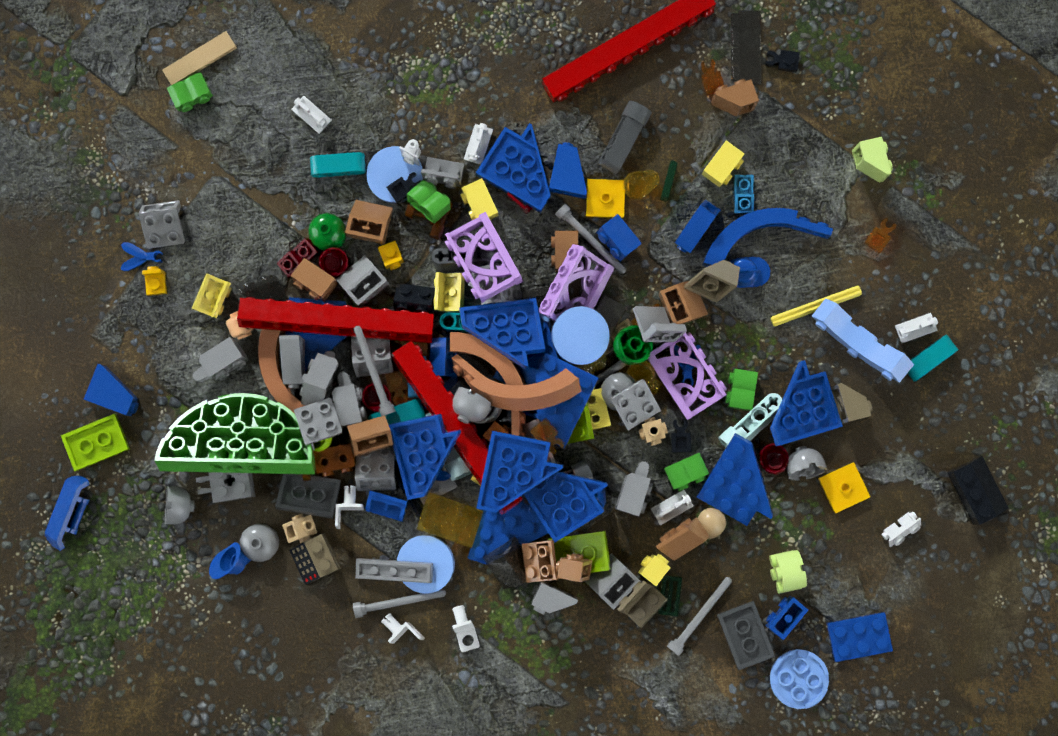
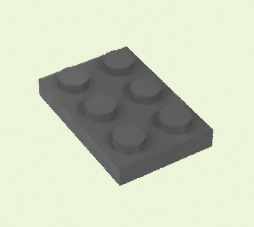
M283 474L275 508L333 519L341 480L307 474Z
M754 601L717 614L738 670L775 657Z

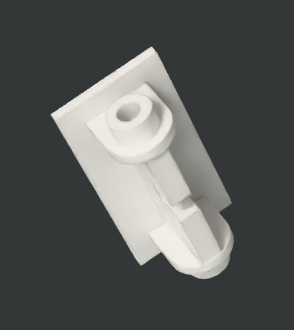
M305 96L301 99L298 97L294 101L295 106L291 110L318 134L332 121Z
M480 123V125L475 124L464 160L481 165L493 129L487 128V125Z
M409 140L405 148L399 147L405 162L410 165H414V163L418 166L420 165L418 158L421 150L416 140Z
M931 313L895 325L902 344L938 331L936 327L938 321L936 317L933 318Z
M682 490L654 506L651 510L658 523L662 525L692 508L693 504L689 495L686 494L685 490Z
M908 512L898 519L901 525L900 528L893 523L884 529V533L881 535L885 540L889 539V547H892L894 544L897 546L905 540V536L910 533L914 534L921 528V518L916 520V514Z

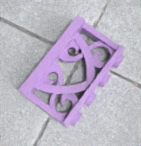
M486 212L454 231L445 234L448 239L445 243L449 251L454 250L456 256L453 258L458 268L462 266L465 271L462 273L467 283L471 282L474 287L470 290L475 299L480 298L483 303L485 300L511 286L523 282L519 271ZM484 225L475 236L470 233V231ZM468 236L471 238V242L462 240L465 243L464 247L461 248L457 245L459 237ZM486 239H489L490 244L488 246H485L481 244L480 241L482 240V242L484 243ZM477 246L485 251L497 249L498 252L491 258L490 269L480 268L472 264ZM460 253H466L465 262ZM498 260L501 261V262H502V265H501V266H497V265H496V267H497L498 270H495V269H494V264H495V262L498 261ZM470 271H471L472 273L477 274V277L475 278V281H474V279H473V277H472ZM512 276L498 284V277ZM489 277L493 278V285L490 289L483 290L480 288L479 284L482 280L486 281L487 286Z
M573 244L568 250L563 264L559 267L558 273L549 287V291L541 302L538 310L539 313L555 322L560 314L570 308L583 306L594 309L614 267L586 250L583 246ZM582 256L585 258L586 261L585 269L583 262L580 261ZM591 261L596 264L594 270L590 269ZM582 277L581 286L583 292L581 296L570 300L568 292L569 283ZM556 308H564L559 314L554 313Z
M690 332L684 333L675 342H665L650 352V357L648 358L649 363L687 420L726 396L725 391L727 390L722 381L718 382L714 375L717 373L711 364L707 365L704 361L706 356L701 348L696 349L693 344L696 341ZM677 342H684L688 350L687 352H682L680 347L678 350L679 356H675L674 345ZM669 347L671 356L660 359L655 357V355ZM692 352L694 353L698 361L689 358ZM670 363H674L675 371L672 374L667 372V368L672 367ZM678 363L689 364L697 368V380L694 388L686 383L676 385L672 383L678 375ZM704 370L710 379L703 380ZM708 384L715 388V394L711 398L703 397L700 394V390L706 393L710 392L706 390ZM686 387L692 391V394L687 391L686 395H682L681 389ZM697 397L706 402L692 412L689 409Z

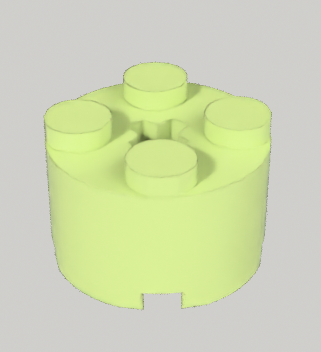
M798 550L769 556L771 566L773 567L770 570L773 581H777L776 588L779 594L799 590L807 586L806 572L802 569L804 564Z

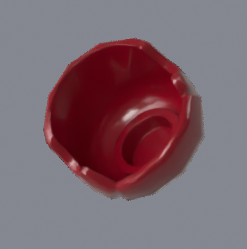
M328 248L321 254L319 266L329 275L339 276L348 267V257L339 248Z
M371 383L365 387L362 393V402L367 409L380 412L379 404L381 403L375 386ZM382 384L387 399L391 402L390 390Z
M775 443L766 445L760 452L762 468L769 474L775 475L786 470L789 459L787 450L781 445L776 447Z

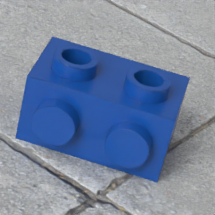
M619 214L601 226L596 232L599 240L607 245L611 255L619 261L623 260L642 244Z
M792 596L784 597L778 605L780 607L776 613L772 612L766 619L767 624L765 626L782 640L788 636L808 612V609Z

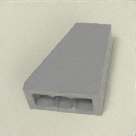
M299 335L279 336L283 384L288 386V389H300V385H302L300 384L301 379L305 373V339Z

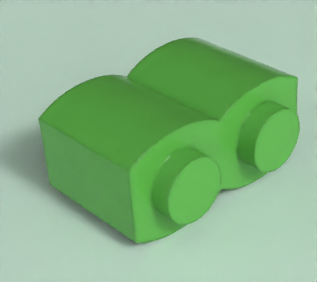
M201 72L167 88L175 108L179 112L190 111L195 104L207 103L213 96Z
M422 180L407 193V201L434 224L451 209L449 197L444 193L438 192L435 185L431 182L428 183Z
M734 369L733 373H729L728 384H731L730 392H726L725 403H728V408L745 411L752 410L758 372Z
M696 453L663 468L672 489H678V491L688 488V483L694 480L696 484L706 480V475L709 474L700 453Z

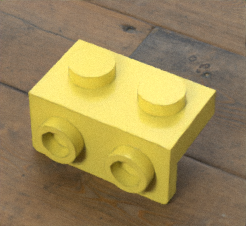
M436 272L434 279V310L440 312H460L459 308L464 307L465 279L462 273Z
M206 273L192 309L217 318L223 312L224 305L222 304L224 299L228 298L231 293V283Z

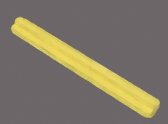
M859 286L846 289L772 316L771 322L773 326L784 324L814 313L825 298L839 304L862 295V291Z

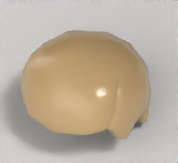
M707 508L699 514L698 519L710 536L708 539L720 536L725 530L726 519L720 510Z

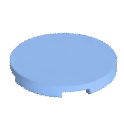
M398 146L387 147L378 151L372 157L367 167L366 176L371 191L385 202L396 203L386 187L400 177H403L406 181L412 172H415L417 175L412 179V182L422 181L421 169L423 168L420 160L419 166L415 163L414 165L408 164L403 160L404 157Z
M583 306L570 308L560 314L555 320L551 331V340L556 352L563 360L576 365L589 364L599 359L606 351L610 337L608 325L602 315L594 309Z
M419 535L408 540L400 549L397 561L433 563L432 583L403 581L408 588L418 593L428 594L439 591L450 581L455 569V560L450 547L432 535Z
M802 649L790 650L783 653L774 662L770 672V685L777 699L786 706L796 709H807L818 704L826 695L829 673L824 662L814 653Z

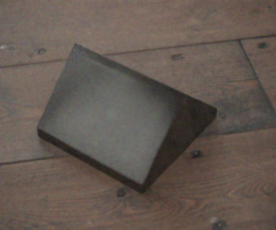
M513 537L483 557L503 589L520 586L526 582L522 546L516 537Z

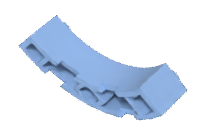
M825 298L813 313L812 317L816 320L815 325L823 331L826 330L848 349V354L854 358L859 357L880 371L887 380L891 381L894 379L901 382L914 364L904 353L888 344L884 347L878 343L877 337L864 327L854 325L851 322L852 317L838 303Z

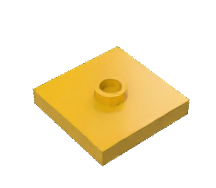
M587 179L586 217L613 218L619 214L624 219L625 180Z
M854 462L818 478L834 513H838L870 498Z

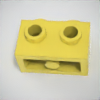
M726 140L703 170L702 175L719 188L723 183L727 185L733 177L731 172L734 168L738 170L743 164L744 160L742 158L744 153Z
M482 178L462 187L463 193L460 196L464 205L468 204L471 209L468 211L471 220L478 218L484 212L487 213L490 220L499 216Z
M602 388L594 389L587 402L593 430L611 426L607 405L601 394Z
M652 554L651 556L647 555L641 562L643 567L638 573L657 586L671 567L667 565L669 561L662 555L658 554L655 556Z

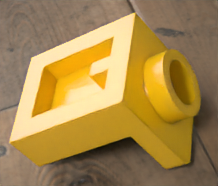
M396 241L378 247L386 269L395 270L404 263Z
M158 266L147 267V270L142 271V275L145 276L147 296L167 294L165 271L159 269Z

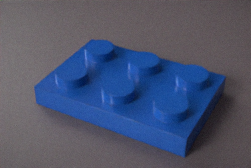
M885 612L826 623L834 662L893 651Z

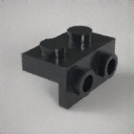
M397 283L393 300L394 311L408 310L415 313L428 312L432 314L435 288Z

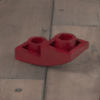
M304 238L276 264L290 278L304 258L311 261L320 251L312 244L309 238Z

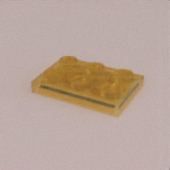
M429 492L416 530L472 548L483 510Z

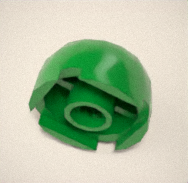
M319 214L313 218L309 225V239L321 251L333 247L340 248L346 240V226L334 214Z
M628 326L616 335L613 343L614 353L625 364H640L650 357V352L653 350V342L643 341L639 326Z

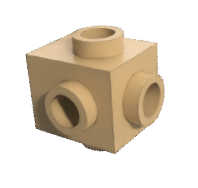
M655 417L648 418L644 421V424L640 425L641 429H638L641 440H645V444L651 443V446L662 443L661 439L666 438L665 434L668 433L665 422L662 423L661 419L656 420ZM655 427L657 434H652L650 429Z
M303 514L291 517L292 521L282 525L288 543L297 540L303 543L311 539V535L317 533L311 515L303 517Z

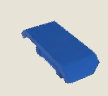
M80 475L71 476L65 480L45 530L47 541L59 551L65 548L62 543L65 532L77 534V528L86 505L90 501L79 496L81 489L90 485L88 479ZM76 502H79L74 517L72 519L71 525L69 527L67 526L68 522L70 520Z

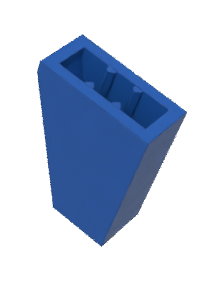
M565 142L558 144L549 191L586 199L587 189L577 147Z
M705 199L675 241L677 248L684 253H691L721 210Z
M97 364L84 400L132 417V414L136 413L139 403H137L138 398L107 366Z

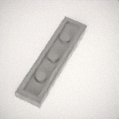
M357 558L355 578L432 583L433 563Z

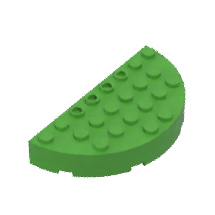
M248 393L218 396V399L209 402L207 400L186 411L171 425L170 431L161 440L154 460L160 471L315 474L316 466L312 446L309 444L306 449L295 414L280 402L276 403L269 400L268 397Z

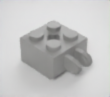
M229 337L200 355L199 362L202 367L193 372L192 377L200 383L210 378L222 381L228 378L233 370L236 369L238 371L245 367L249 358L238 341Z
M327 351L324 355L317 353L315 359L310 360L309 371L307 374H303L300 383L303 385L299 394L302 396L301 404L309 405L330 398L336 385L335 380L338 367L334 352Z
M342 372L337 376L339 387L333 389L332 397L341 428L346 429L347 426L363 422L368 417L366 408L361 405L362 390L355 384H352L348 373Z
M646 461L638 463L635 473L625 476L615 506L616 510L634 516H639L640 513L644 514L647 505L644 499L646 495H650L653 486L650 483L651 479L647 478L650 466Z
M208 472L209 476L196 478V483L210 481L211 488H201L197 491L198 494L212 493L213 503L256 497L252 473ZM230 476L231 478H235V482H232V486H230V483H228V479H230Z

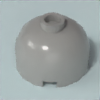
M622 372L614 373L602 383L601 394L607 407L611 410H616L610 400L611 397L636 383V380L629 374Z
M458 387L452 406L454 412L459 415L457 419L465 424H468L469 421L476 423L484 420L492 409L491 402L477 393L468 394L469 389Z
M806 446L796 448V451L788 459L787 473L790 480L798 481L800 476H806V479H811L825 472L824 469L827 470L823 456L817 450L807 448Z
M167 486L165 524H181L188 519L190 512H194V500L190 499V494L186 489L178 486Z
M254 524L242 533L240 547L242 552L251 561L264 562L275 555L279 548V537L277 532L270 526Z

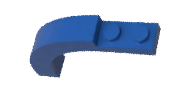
M786 208L757 210L736 219L717 236L710 246L702 266L708 267L725 260L729 250L739 239L761 228L785 227L826 239L831 236L833 228L828 227L829 225L823 222L812 223L810 219L805 217H799L798 219L796 218L797 210Z

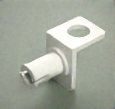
M344 486V503L336 504L335 527L337 529L341 528V510H364L362 504L355 503L356 486Z
M464 605L454 607L452 610L457 624L452 627L457 635L461 652L479 648L480 645L475 627L471 620L468 621ZM467 635L474 638L470 646L463 644V638Z
M390 613L385 616L387 619L383 618L381 621L393 633L392 637L388 640L391 644H394L408 629L419 640L425 639L411 623L405 622L403 625H400Z

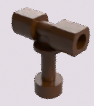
M450 202L451 209L435 224L430 221V225H433L430 233L431 238L442 239L445 230L444 223L446 217L449 218L453 203ZM408 203L405 212L406 217L413 219L415 215L427 219Z

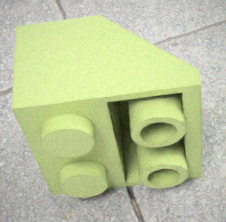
M882 137L860 141L852 150L856 169L880 183L892 174V163L888 160L886 154L888 153V147L886 142H883Z

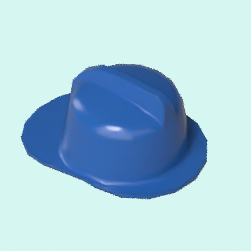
M741 257L730 261L732 264L740 267L737 288L762 286L770 277V267L760 257Z
M234 542L214 557L209 567V574L212 579H219L227 574H240L251 561L242 552L239 543Z

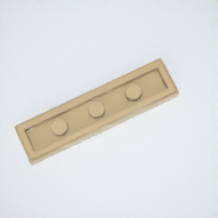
M227 31L167 66L162 71L170 84L173 85L196 74L237 49Z

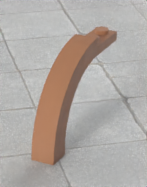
M262 329L258 346L262 377L274 399L294 413V409L306 405L301 404V401L283 384L279 366V336H283L285 331Z
M450 332V352L454 354H470L486 360L500 373L506 385H526L520 370L513 361L471 334ZM511 410L512 435L526 437V433L523 432L526 414L523 411Z
M458 354L452 357L454 372L465 379L471 388L472 394L477 393L491 402V406L512 411L538 410L562 403L581 392L579 378L568 369H564L557 375L538 383L506 385L486 378Z

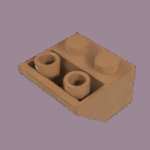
M741 79L736 81L733 86L728 87L724 85L717 88L711 100L713 106L734 116L754 111L759 102L751 79L747 81Z
M356 200L349 214L345 231L346 235L351 238L385 245L393 208Z
M689 281L661 290L658 294L670 323L687 324L708 315L701 296L684 288L685 284Z
M385 415L347 426L354 457L389 448L393 445L391 431Z
M697 517L692 521L688 518L680 523L678 527L672 528L659 538L661 542L656 547L675 561L704 543L710 536Z
M553 540L522 544L526 583L558 580Z

